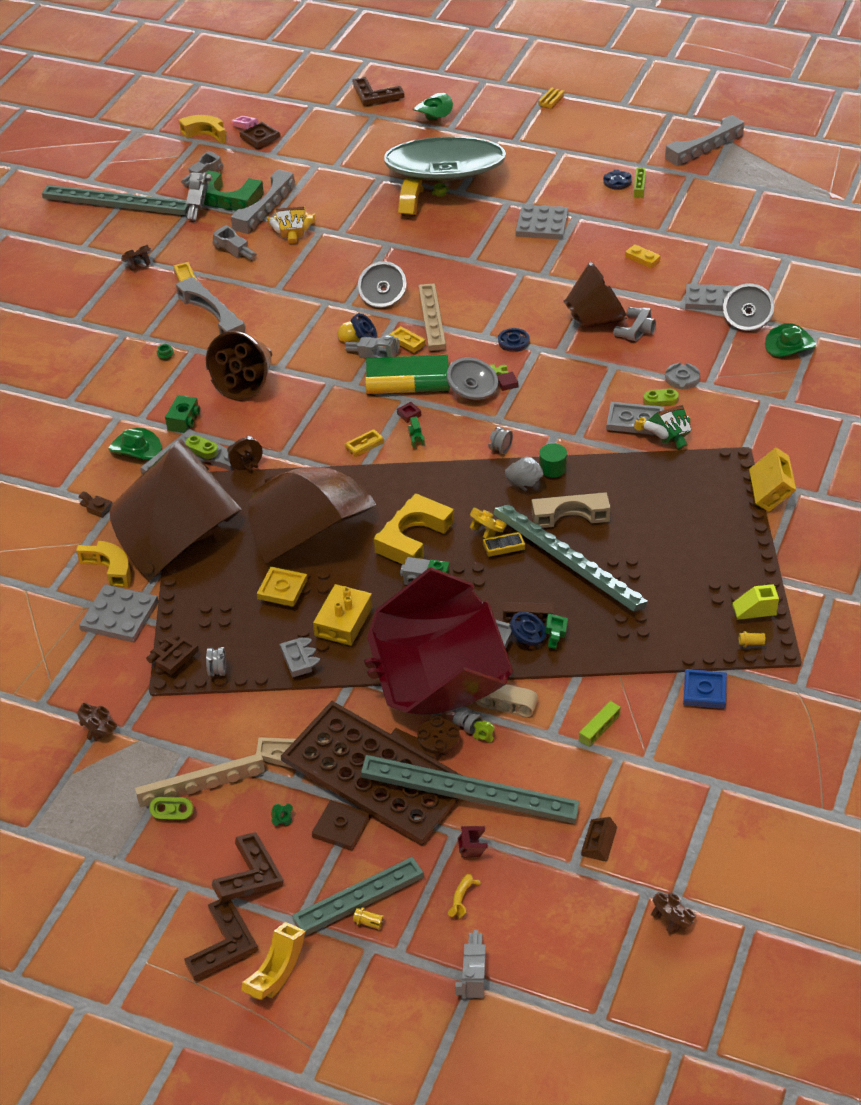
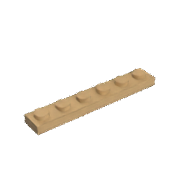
M435 283L419 285L429 351L446 349Z
M261 753L137 787L135 791L140 808L150 806L151 801L157 797H180L265 773Z

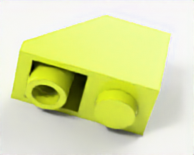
M774 584L754 586L733 602L732 606L737 620L777 615L779 597Z

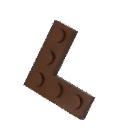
M366 77L352 79L353 86L363 105L405 98V93L401 86L373 91Z
M254 832L238 836L235 839V844L250 870L212 881V888L221 903L281 887L284 880L258 834Z
M217 900L208 904V909L225 940L184 959L185 965L194 981L258 951L256 942L232 900L221 903Z

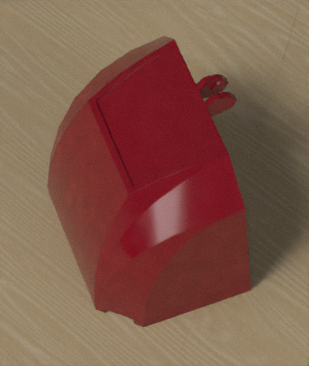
M429 567L376 609L367 636L373 658L365 659L364 663L367 668H370L367 671L368 677L380 679L387 706L419 715L439 714L469 705L506 685V680L513 673V669L492 608L487 600L483 602L473 591L475 587L472 583Z

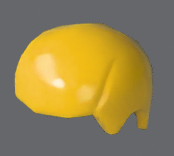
M351 322L342 324L338 329V339L344 343L359 342L361 337L358 338L355 334L356 331Z

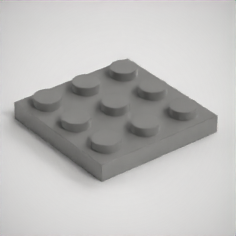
M522 204L516 236L563 240L568 207Z
M104 584L79 624L80 630L134 643L157 605L158 596Z

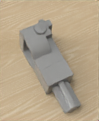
M207 151L200 157L197 163L188 168L190 174L183 178L181 183L187 187L190 183L192 172L203 174L207 171L219 172L222 170L224 164H222L220 156Z
M191 173L189 193L186 201L189 207L188 220L196 221L198 209L203 210L206 189L208 190L209 181L212 182L210 174Z
M224 225L213 233L212 243L218 249L222 247L237 258L245 256L252 261L257 256V253L248 248V241L236 235L235 230L228 225Z
M385 335L383 338L361 337L359 342H346L345 351L358 352L359 358L395 357L399 353L400 343L398 338L391 335Z
M473 930V933H469L468 944H464L462 982H456V995H462V999L484 998L485 944H482L483 935L478 933V930Z

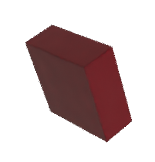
M513 372L497 375L498 385L502 391L519 387V382Z
M409 402L397 408V415L408 423L411 417H420L421 410L412 402Z

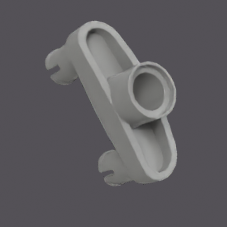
M628 307L627 317L637 318L630 328L616 326L614 329V337L638 341L645 333H654L656 320L651 318V308Z

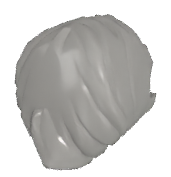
M526 456L516 463H512L505 470V475L511 483L524 491L527 490L524 486H534L544 475L541 466L532 457Z

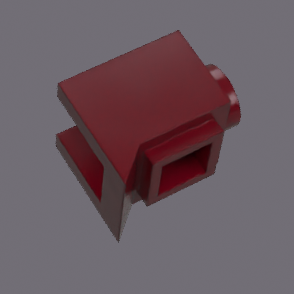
M461 826L462 833L457 838L459 853L462 854V857H480L488 848L487 843H479V838L485 832V826Z

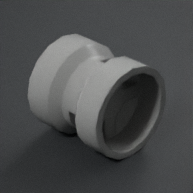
M465 706L460 707L453 717V723L458 727H463L469 734H474L476 730L474 724L477 721H482L480 715L471 713V710Z

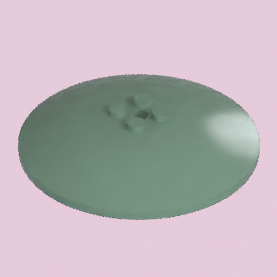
M433 137L406 142L391 148L386 152L384 162L389 169L412 178L430 181H450L471 178L494 169L505 161L506 155L505 150L500 145L483 139Z

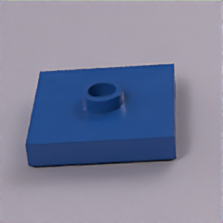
M685 669L683 705L725 709L727 672Z

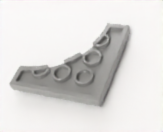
M188 429L140 467L141 473L144 474L178 440L182 439L185 443L186 439L192 435L201 436L205 439L208 438ZM216 443L218 446V455L216 457L205 459L196 455L201 462H208L212 466L221 467L229 471L234 469L228 461L227 448Z

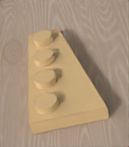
M259 737L256 754L261 753L265 762L292 768L281 761V755L296 739ZM318 740V741H319V742H322V743H325V742H328L329 740ZM337 748L335 751L342 753L343 748ZM307 752L305 755L308 757H313L316 755V753ZM332 762L323 763V766L325 767H331L334 765Z

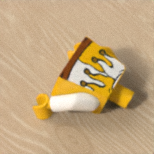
M305 207L275 209L276 215L272 218L267 217L268 225L277 233H280L282 238H288V243L290 244L296 243L297 237L304 236V231L308 230L311 223H315V214L308 215L305 212Z

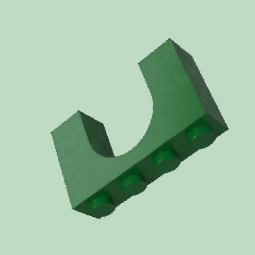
M206 172V174L212 176V182L209 181L208 190L206 189L204 205L237 211L238 209H244L255 204L264 194L263 181L250 178L236 191L220 192L219 190L223 187L221 173Z

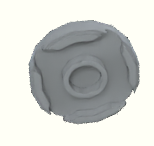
M675 363L667 368L665 379L674 388L690 389L699 383L700 371L696 366L689 363L685 365Z

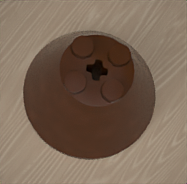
M592 262L587 264L563 302L570 309L572 317L581 328L626 320L627 315L610 286L607 287L605 285L604 276Z
M228 331L218 335L210 343L206 353V369L209 370L212 384L221 394L234 400H244L255 396L261 391L266 382L271 366L272 351L262 342L242 332Z

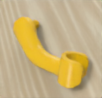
M466 874L454 893L453 907L448 910L450 917L457 914V917L460 919L464 916L466 908L462 904V899L466 890L471 884L479 886L481 883L479 880H474L471 874Z

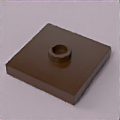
M260 122L239 133L242 139L256 148L281 137L280 132L264 122Z
M330 800L312 831V838L352 851L370 819V814L366 811Z

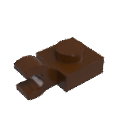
M82 492L78 496L80 499H83L80 505L86 507L87 512L103 518L110 511L112 505L110 500L100 496H96L93 499L87 492Z

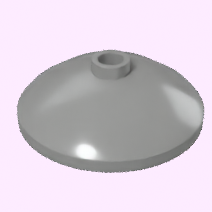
M387 261L375 262L363 270L358 280V291L361 298L368 305L376 308H386L396 304L403 297L407 287L406 277L402 269L398 265Z
M752 283L741 284L733 288L725 297L723 313L727 322L738 330H758L764 327L772 318L774 300L769 291L760 285Z
M460 358L452 362L447 370L446 378L449 386L462 397L480 400L490 397L496 391L498 385L497 374L484 361L476 358Z

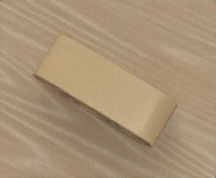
M506 684L490 695L476 701V703L483 708L522 717H530L533 714L539 697L536 692L530 689Z

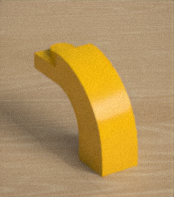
M193 115L179 119L180 132L187 139L204 134L213 136L220 144L226 143L227 133L223 126V121L219 118L209 115Z
M405 178L401 188L398 213L416 215L419 193H424L421 179Z
M98 541L97 546L78 545L76 552L79 564L106 566L109 568L107 572L109 585L129 588L131 582L129 562L125 552L120 547L105 541Z
M287 922L274 930L271 946L265 961L253 975L242 983L241 991L260 1000L266 996L273 998L282 988L296 964L302 948L305 931Z

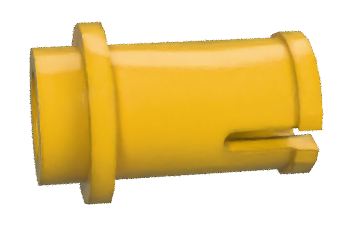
M743 631V633H739V645H743V647L747 645L765 646V633H747Z
M362 907L361 909H356L353 922H356L358 926L363 924L380 930L383 923L381 920H383L384 916L365 911V908Z

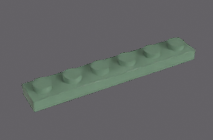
M410 857L293 914V921L298 928L305 931V936L355 912L357 908L361 909L424 878L423 871L414 858Z

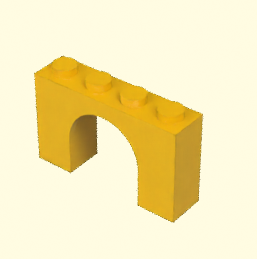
M415 493L411 499L407 500L404 507L396 512L393 519L386 523L382 531L375 535L373 541L375 553L405 565L407 557L423 559V543L403 535L402 532L412 526H426L445 534L454 524V509Z

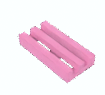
M241 116L231 121L232 126L249 129L254 124H259L258 119Z

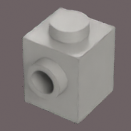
M407 557L405 565L402 564L400 571L404 584L408 585L427 570L430 560Z

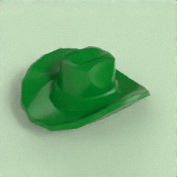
M437 93L423 100L412 110L424 113L428 120H436L437 118L446 117L451 112L453 101L446 93Z
M784 323L774 327L767 334L765 340L767 352L772 356L778 357L797 354L813 349L816 346L815 341L807 331L792 323Z
M132 428L123 431L111 443L109 451L127 457L151 460L162 451V445L155 433L145 428Z

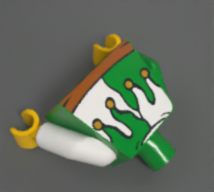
M683 405L659 411L648 421L641 417L639 421L635 420L634 428L639 431L646 429L653 432L664 444L674 441L679 450L688 445L684 437L691 432V419L686 415Z

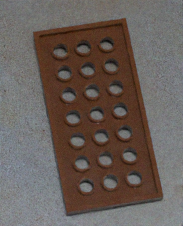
M331 701L281 755L282 762L421 845L424 844L460 800L415 789L416 793L408 794L406 790L411 788L362 778L361 771L366 755L385 759L383 757L384 754H392L394 756L388 760L457 775L461 774L334 701ZM340 724L342 727L334 729L331 726ZM357 734L359 737L351 739L348 735ZM320 738L329 739V741L325 743L319 742L318 740ZM367 744L376 745L373 749H368L365 746ZM337 748L346 749L343 753H338L335 750ZM307 752L316 753L313 757H308L305 754ZM362 758L364 761L355 763L353 759ZM332 762L334 765L331 767H325L323 766V763ZM349 772L351 776L342 777L340 774ZM365 782L369 786H367L366 788H361L358 786V784ZM377 793H384L387 796L385 798H377L375 795ZM432 799L435 803L427 805L423 801ZM401 803L404 805V807L402 809H396L393 807V805ZM413 814H420L422 818L415 820L411 816Z

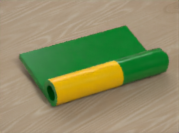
M448 355L366 358V394L450 391L451 387L446 378L449 367Z

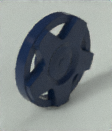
M616 169L604 175L603 183L612 189H623L631 185L632 176L630 173Z
M357 313L352 317L351 323L358 338H377L376 328L366 315Z
M508 328L498 335V343L503 350L522 351L523 348L528 346L530 341L529 334L520 328Z
M516 613L510 621L509 627L520 643L538 645L546 636V633H544L545 625L532 613Z

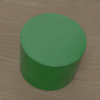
M550 443L541 447L539 451V465L543 469L545 476L559 477L566 472L567 450L564 446Z

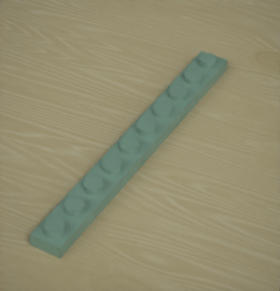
M47 185L42 192L44 199L61 200L64 202L86 203L177 215H186L189 210L186 201L53 185Z
M504 505L495 508L493 515L632 611L646 608L648 601L640 593L631 590L625 583L612 577V574L600 569L596 563L590 562L581 553L571 549L568 544L556 539L555 535L546 532L540 525L530 521L527 516L515 511L514 507Z
M366 755L361 771L362 778L575 824L579 806V801L370 755Z

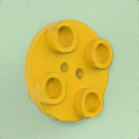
M473 507L470 513L471 517H473L470 528L478 531L482 524L485 525L486 531L483 535L485 539L494 537L497 531L503 532L507 525L499 519H493V514L486 510L482 512Z

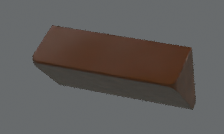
M611 817L591 819L581 851L582 856L601 861L608 860L617 830V825Z

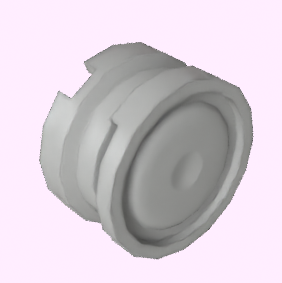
M497 426L495 428L497 430H493L490 435L491 443H488V447L490 450H498L499 453L505 454L511 446L513 432L511 430L505 431L504 428Z
M224 647L218 648V650L207 648L206 667L208 676H214L215 674H219V676L226 675V652Z

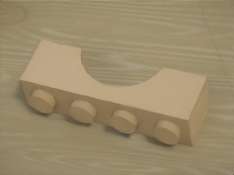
M607 492L532 499L533 522L542 528L554 527L555 522L566 515H579L586 518L590 523L610 522V504Z

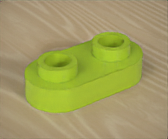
M671 388L650 390L644 394L643 402L645 405L672 406L678 403L679 394Z
M192 435L185 441L190 450L200 457L212 459L218 455L217 444L201 436Z
M157 797L151 801L149 810L151 815L157 819H188L194 812V804L190 799L183 797ZM160 804L165 805L163 812L159 811ZM183 804L187 807L184 813L180 811V807Z

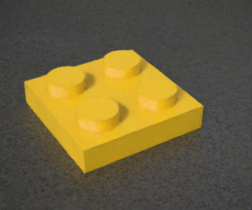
M270 567L257 592V599L294 607L308 580L307 574Z

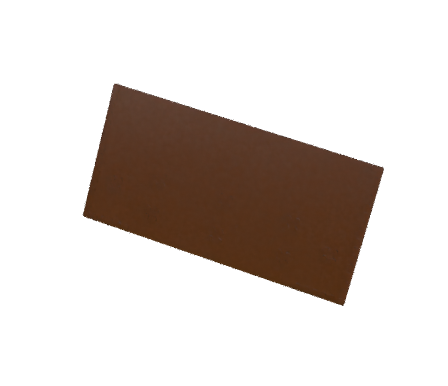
M750 447L567 455V470L563 475L559 477L543 475L534 486H524L527 489L526 491L511 483L505 475V470L512 463H516L524 457L322 466L342 472L354 479L370 494L376 506L358 516L334 524L266 564L258 550L250 527L248 515L250 496L270 476L274 475L276 477L279 474L299 468L212 471L210 473L242 510L229 522L222 521L218 524L223 536L222 540L216 542L213 535L199 540L187 547L162 570L154 648H158L167 636L177 633L180 639L184 636L197 644L199 651L172 675L157 667L155 660L151 668L149 693L151 696L381 686L379 678L372 679L367 674L370 668L365 666L364 660L373 658L367 636L376 609L406 585L404 584L403 576L400 575L402 564L375 553L373 541L375 535L382 531L386 523L393 519L396 512L401 510L407 500L411 499L415 493L453 508L454 524L445 534L426 526H412L405 529L402 534L423 543V559L449 562L450 575L472 583L475 587L473 591L483 602L487 600L490 604L495 620L510 624L511 620H503L504 602L553 604V615L568 618L565 636L559 637L556 649L548 647L550 638L548 633H546L545 638L538 645L520 643L512 635L506 647V652L513 673L507 680L685 672V669L722 671L800 667L802 661L765 509L755 503L749 471L755 465ZM532 457L539 464V457ZM607 492L610 504V522L590 523L582 516L566 515L559 518L555 522L554 527L542 529L555 535L556 539L568 544L571 549L581 553L590 562L596 563L600 569L612 574V577L625 583L631 590L640 593L648 601L646 608L632 611L522 534L525 550L488 557L483 545V539H485L483 535L486 531L485 525L482 524L478 531L470 528L473 520L470 513L473 507L482 512L486 510L493 514L496 507L510 505L514 507L515 511L527 516L533 522L532 499ZM495 515L492 517L495 520L499 519ZM507 524L504 531H497L494 537L517 533L518 531ZM270 567L307 574L308 580L294 607L257 599V592ZM335 584L372 593L373 607L352 646L316 637L314 634L313 622ZM774 584L779 597L777 615L737 620L732 606L735 600L754 586ZM743 631L747 633H765V646L747 645L743 647V645H739V633H743ZM298 638H310L312 641L307 647L316 649L311 657H318L320 661L312 668V672L292 677L281 652L280 644ZM224 647L226 652V675L219 676V674H215L214 676H208L206 667L207 648L218 650V648Z

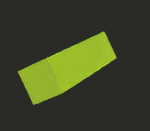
M636 168L634 197L643 198L646 168Z
M609 701L579 732V741L590 747L620 716L621 707Z

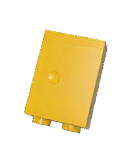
M777 447L749 469L755 503L768 512L786 498H790L791 494L796 491L789 455Z
M335 584L313 622L315 636L352 646L373 607L372 593Z

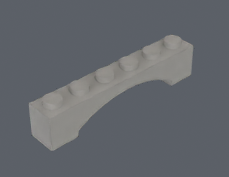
M733 115L721 120V126L707 136L684 142L675 141L667 145L665 159L676 166L686 163L742 136L744 122Z
M278 169L270 177L271 189L255 204L244 209H238L231 216L232 229L246 234L255 229L295 187L294 173Z
M190 277L176 283L177 296L186 305L193 304L202 307L218 319L219 334L228 331L245 333V323L228 310L226 305L222 304L217 297H214L199 281Z

